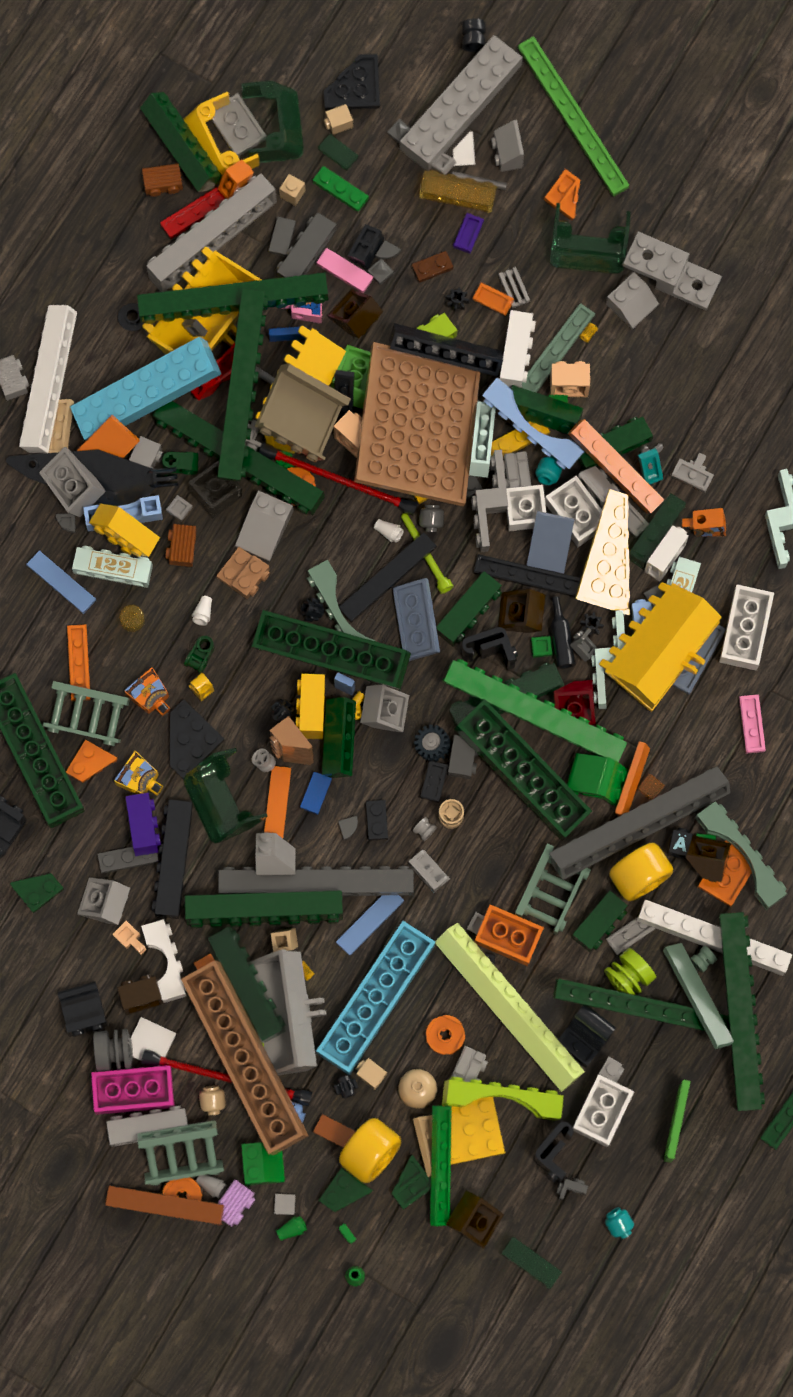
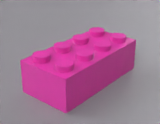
M171 1066L92 1072L94 1112L96 1115L175 1107Z

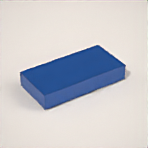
M300 327L269 329L270 342L304 340L306 338L298 333Z
M314 772L300 808L318 815L332 778Z

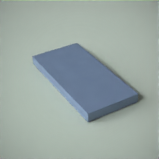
M423 578L394 587L393 594L402 649L411 652L409 661L440 653L429 580Z
M718 625L696 653L705 660V663L700 665L692 660L689 662V664L694 665L698 669L697 674L683 670L672 686L690 695L726 631L724 627Z

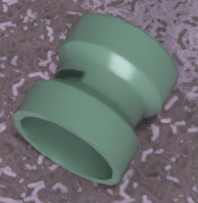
M703 946L700 949V953L693 955L690 960L703 973L707 970L709 964L717 961V958L708 947Z

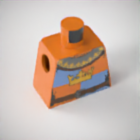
M723 508L693 511V518L682 519V527L684 530L693 529L695 536H726Z
M152 667L124 690L125 695L148 714L156 709L163 716L170 710V707L165 703V700L169 698V694Z

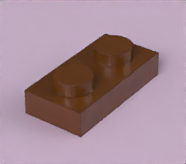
M447 251L412 264V268L420 283L453 270V265Z

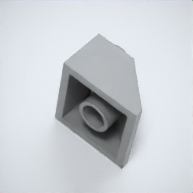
M513 120L496 129L494 137L491 138L492 148H496L497 151L495 163L496 166H500L501 172L523 167L524 152L517 120Z
M634 272L607 297L606 305L631 329L635 328L659 305L648 285Z
M596 466L579 473V480L601 509H603L608 489L619 492L615 484L609 483L606 473L602 469L599 470Z
M385 685L367 686L360 723L377 729L403 732L409 695Z
M256 833V875H295L296 849L276 833Z
M89 878L77 914L104 923L118 925L130 888L113 880Z

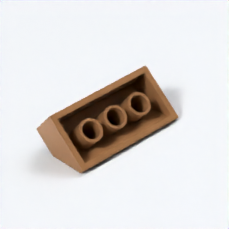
M289 716L270 730L271 751L277 759L281 758L284 762L306 765L314 763L312 745Z

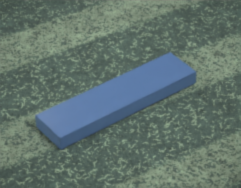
M38 551L27 563V566L81 613L84 614L96 601V598L41 551Z
M382 895L336 943L351 956L404 900L399 895Z

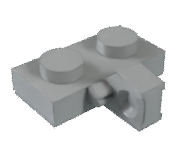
M699 453L696 461L691 460L690 463L679 459L671 477L705 493L714 474L705 471L706 467L703 466L706 455Z

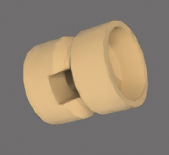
M455 799L444 801L439 808V821L442 826L454 829L461 825L464 816L463 805Z

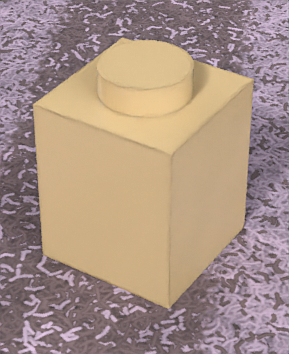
M346 104L326 111L324 124L327 130H331L332 135L353 128V119Z
M289 174L279 189L280 197L296 206L305 192V183Z
M296 928L280 929L271 933L273 952L278 950L291 951L298 947Z
M369 1058L366 1062L362 1060L356 1068L358 1070L356 1076L374 1090L387 1076V1072Z

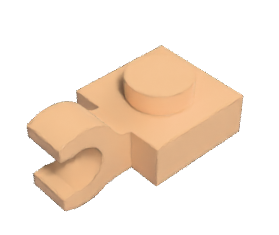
M127 921L113 933V936L126 949L132 945L140 955L147 950L137 940L140 933Z

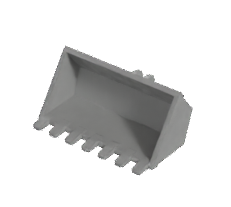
M278 950L246 963V967L236 968V976L248 975L249 983L240 984L237 988L239 993L250 991L251 1000L241 1001L244 1009L253 1008L254 1016L249 1017L252 1025H255L256 1033L261 1043H264V1048L277 1074L305 1072L316 1067L311 1018L326 1015V1010L321 1009L310 1012L309 1005H320L324 1003V998L308 999L301 952Z

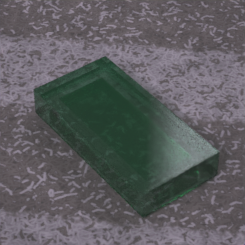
M331 134L318 147V150L346 171L359 158L358 154Z

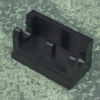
M367 224L364 225L348 253V257L351 258L355 265L358 262L363 269H369L375 255L385 241L382 231Z

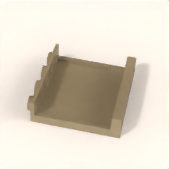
M284 364L279 368L255 427L260 429V433L276 438V442L291 446L292 451L307 455L306 458L310 461L325 460L326 457L322 456L329 436L342 406H348L351 399L293 365Z

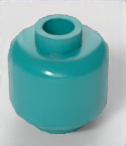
M555 457L542 458L535 471L538 481L544 485L556 483L561 475L562 467L556 463L558 459Z
M616 1208L606 1215L605 1225L613 1237L624 1239L632 1234L631 1230L634 1227V1222L627 1210Z

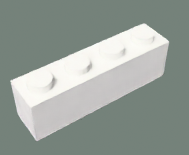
M513 310L510 313L500 380L508 387H512V385L522 387V382L526 383L528 372L524 371L525 365L529 366L530 355L527 354V350L532 349L533 338L530 337V332H534L536 321H532V313Z

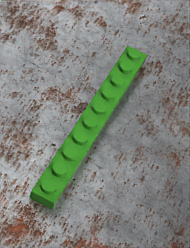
M532 37L519 44L518 49L612 196L614 197L628 189V182L536 39Z

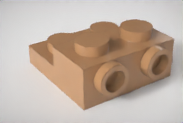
M238 547L216 577L248 599L250 595L253 597L257 593L260 582L266 581L269 577L270 567L256 556H252L241 547Z

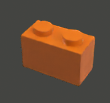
M241 159L225 170L218 190L226 199H230L238 188H243L248 184V181L254 174L252 168Z

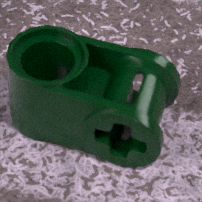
M167 452L163 456V468L176 467L177 469L176 472L171 473L186 475L198 473V453ZM169 460H173V465H169Z
M209 636L199 637L184 662V666L192 667L199 674L205 670L215 649L213 640ZM204 642L211 644L207 650L201 649L200 646Z

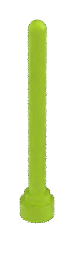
M404 513L401 519L412 538L416 540L420 534L408 514ZM430 553L425 557V560L438 581L437 588L439 592L444 594L450 591L454 585L450 579L443 576Z

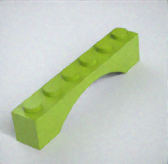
M451 1077V1080L444 1081L442 1105L464 1107L480 1098L502 1097L523 1105L536 1118L557 1121L561 1119L563 1095H557L558 1092L546 1090V1093H541L537 1088L520 1090V1086L508 1085V1088L501 1087V1084L496 1082H489V1085L482 1084L481 1080L471 1079L470 1082H464L463 1078Z

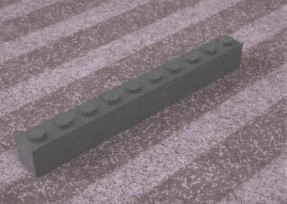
M718 766L709 769L703 774L691 778L686 783L655 797L653 800L639 805L630 812L606 822L599 828L591 830L577 839H573L570 843L554 849L549 853L551 864L562 880L730 794L729 781Z
M327 866L320 867V870H313V867H301V870H295V875H256L254 867H243V870H235L234 867H224L223 870H219V895L342 890V896H414V871L408 866H400L398 869H390L388 866L371 869V867L362 866L356 870H351V867L348 866L340 867V870H332V867Z

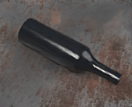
M556 596L552 597L554 618L551 622V632L557 668L566 669L574 667L576 663L573 648L570 646L572 638L569 622L563 616L560 598Z

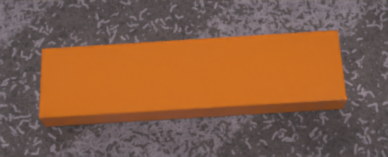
M87 625L67 626L70 685L90 689ZM71 693V701H76L74 693Z
M638 742L615 810L618 817L628 813L650 751V748L644 742Z
M274 766L271 771L264 832L276 833L283 838L291 768Z

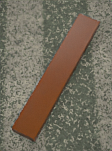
M113 1186L108 1188L105 1205L222 1225L225 1205Z

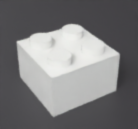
M543 485L506 488L508 499L506 513L509 531L534 529L537 511L546 513Z

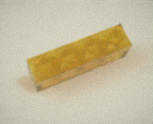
M429 170L424 171L419 198L492 213L497 186L487 181L482 183L472 178L463 179L453 174L443 175L437 171Z

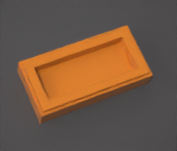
M480 283L472 298L474 301L506 316L514 301L512 297L483 283Z

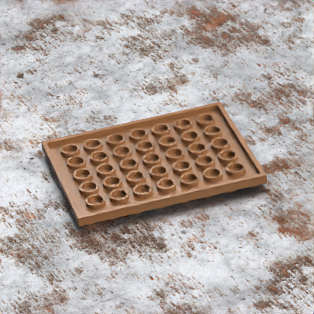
M373 342L371 345L354 482L464 506L466 503L480 372L392 350L388 345Z

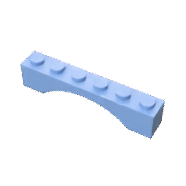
M496 378L482 395L485 398L484 402L491 408L495 406L499 409L498 414L505 420L508 418L514 422L512 426L519 432L525 431L528 434L527 439L535 445L538 442L543 447L541 450L547 456L553 455L558 459L556 463L563 469L566 467L570 469L585 452L571 439L550 437L532 427L518 410L513 390L499 378Z

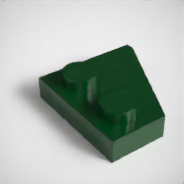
M52 873L10 883L11 887L33 914L64 890Z
M413 1155L410 1157L392 1192L393 1197L403 1210L431 1190V1179L427 1177L426 1172Z
M341 1168L319 1199V1202L333 1212H337L370 1194L373 1190Z

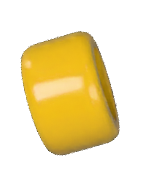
M649 843L621 859L611 868L609 875L622 897L627 901H633L651 892L672 875L673 867L661 848L656 843Z
M371 1118L349 1139L340 1154L339 1162L343 1168L359 1181L370 1183L392 1161L401 1145V1139L382 1121Z

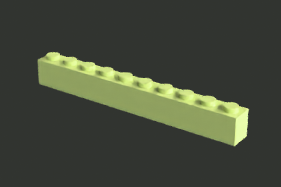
M458 923L447 929L435 941L440 950L561 1092L585 1072Z

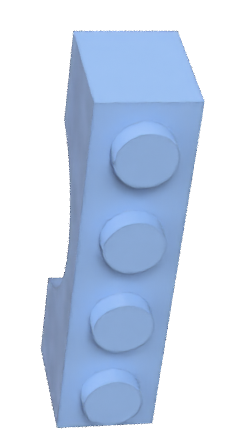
M159 495L140 498L131 504L118 506L140 523L163 520ZM99 505L83 507L88 531H94V526L89 522Z

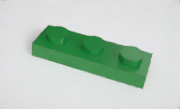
M324 166L313 179L315 185L356 212H359L369 199L367 194Z

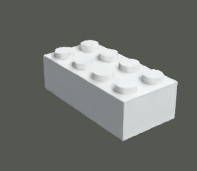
M736 585L720 663L757 671L772 606L773 592Z

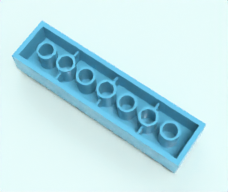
M198 337L70 406L84 440H87L111 415L115 416L126 426L222 373L208 342Z
M402 921L316 1050V1053L350 1075L435 947L436 942Z

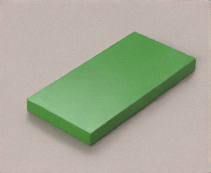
M683 1080L679 1085L664 1156L665 1162L671 1163L675 1158L690 1081Z

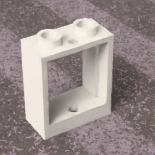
M672 526L647 561L644 572L659 582L686 546L688 535L683 528Z

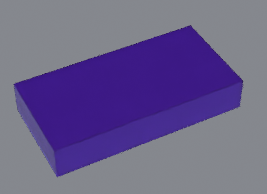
M466 213L453 248L471 254L484 219Z

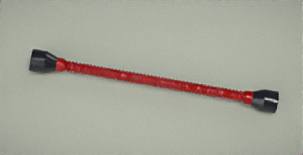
M263 442L259 453L268 459L296 465V467L314 472L316 475L332 479V481L334 480L345 486L348 485L350 488L352 487L363 493L366 492V494L368 493V495L370 494L381 500L384 499V501L393 503L394 506L399 507L404 513L412 516L416 511L418 501L410 498H394L392 495L376 491V489L374 490V488L358 484L353 480L340 477V475L338 476L327 470L324 471L322 468L320 469L309 463L306 464V462L304 463V461L302 462L291 456L288 457V455H284L283 452L278 451L273 445Z
M144 1050L141 1061L143 1065L150 1067L171 1066L174 1069L189 1071L194 1074H201V1076L213 1077V1079L233 1083L228 1074H221V1072L197 1066L194 1067V1065H187L185 1063L182 1064V1062H175L174 1060L170 1061V1059L159 1055L155 1051ZM285 1089L291 1100L302 1106L309 1107L312 1097L311 1091Z

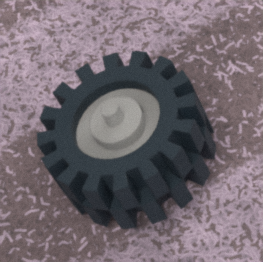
M429 725L428 728L424 726V730H419V735L415 736L416 741H414L416 751L426 761L428 759L429 761L435 760L437 762L439 758L444 759V754L448 755L449 753L448 748L451 749V740L448 734L438 725L435 727Z

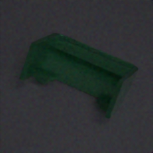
M274 81L241 83L243 99L264 97L277 100L280 132L268 135L266 139L267 147L248 149L249 157L258 154L259 163L300 158L304 153L296 90Z
M556 203L550 256L551 264L557 268L612 274L622 272L624 269L623 263L626 259L631 211H627L625 227L618 226L612 228L609 232V238L572 235V226L569 222L559 220L560 204Z
M236 748L213 753L184 777L185 787L210 840L216 844L252 829L268 817L267 813L253 816L247 810L240 812L225 782V779L230 775V765L227 759L237 752Z

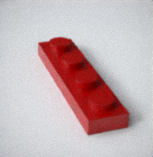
M216 187L160 222V225L171 240L192 227L196 222L205 219L206 214L211 210L215 211L226 198Z

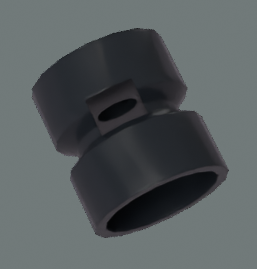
M467 19L462 22V34L464 35L462 37L463 50L479 52L486 45V38L484 37L486 34L485 21L481 19Z

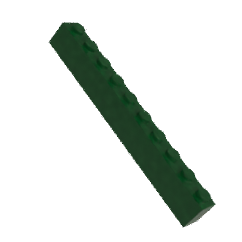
M326 273L137 295L141 323L153 324L160 320L170 322L177 318L187 320L192 319L194 316L210 317L212 314L219 313L221 315H228L231 312L240 310L242 288L265 291V296L269 297L268 307L264 308V310H267L269 307L285 308L287 305L294 304L296 306H303L311 302L321 304L329 300Z
M242 288L218 479L241 482V478H245L246 466H243L244 458L248 459L249 447H246V439L250 440L251 428H248L249 421H253L254 410L251 409V402H255L256 391L253 390L254 383H258L259 372L255 371L256 364L260 365L261 353H258L259 345H263L264 334H260L261 326L265 327L266 315H263V310L268 307L269 297L265 296V291Z
M173 401L156 410L153 416L157 426L162 429L167 428L171 430L175 437L186 439L190 446L201 448L205 455L211 458L212 456L216 457L220 463L223 440L222 430ZM249 447L248 459L244 458L243 466H246V476L250 478V481L257 486L261 484L266 487L265 490L272 495L277 494L281 496L284 502L296 505L297 509L303 514L309 513L313 516L325 498L324 492Z
M744 912L719 914L729 1029L730 1035L734 1040L731 1050L736 1105L738 1111L762 1109V1104H765L764 1092L760 1093V1085H763L762 1073H758V1065H761V1055L756 1051V1045H759V1034H755L754 1026H757L758 1022L757 1014H753L752 1006H756L755 994H751V986H754L753 974L749 975V967H752V957L747 954V947H750V937L745 932V928L749 927L748 916H744Z

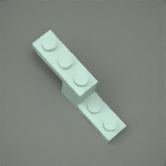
M787 469L780 470L778 474L786 507L767 510L765 514L778 569L786 568L787 561H790L788 550H784L783 546L785 537L783 532L780 531L793 529V477L791 474H788Z
M623 610L615 611L616 617H612L613 629L617 628V635H613L614 646L622 649L625 643L620 641L619 637L621 634H625ZM611 648L595 649V655H592V667L596 666V673H593V685H597L598 692H594V702L598 703L599 709H607L604 676L606 669L602 668L599 663L602 659L609 662L614 660L615 656L609 652Z

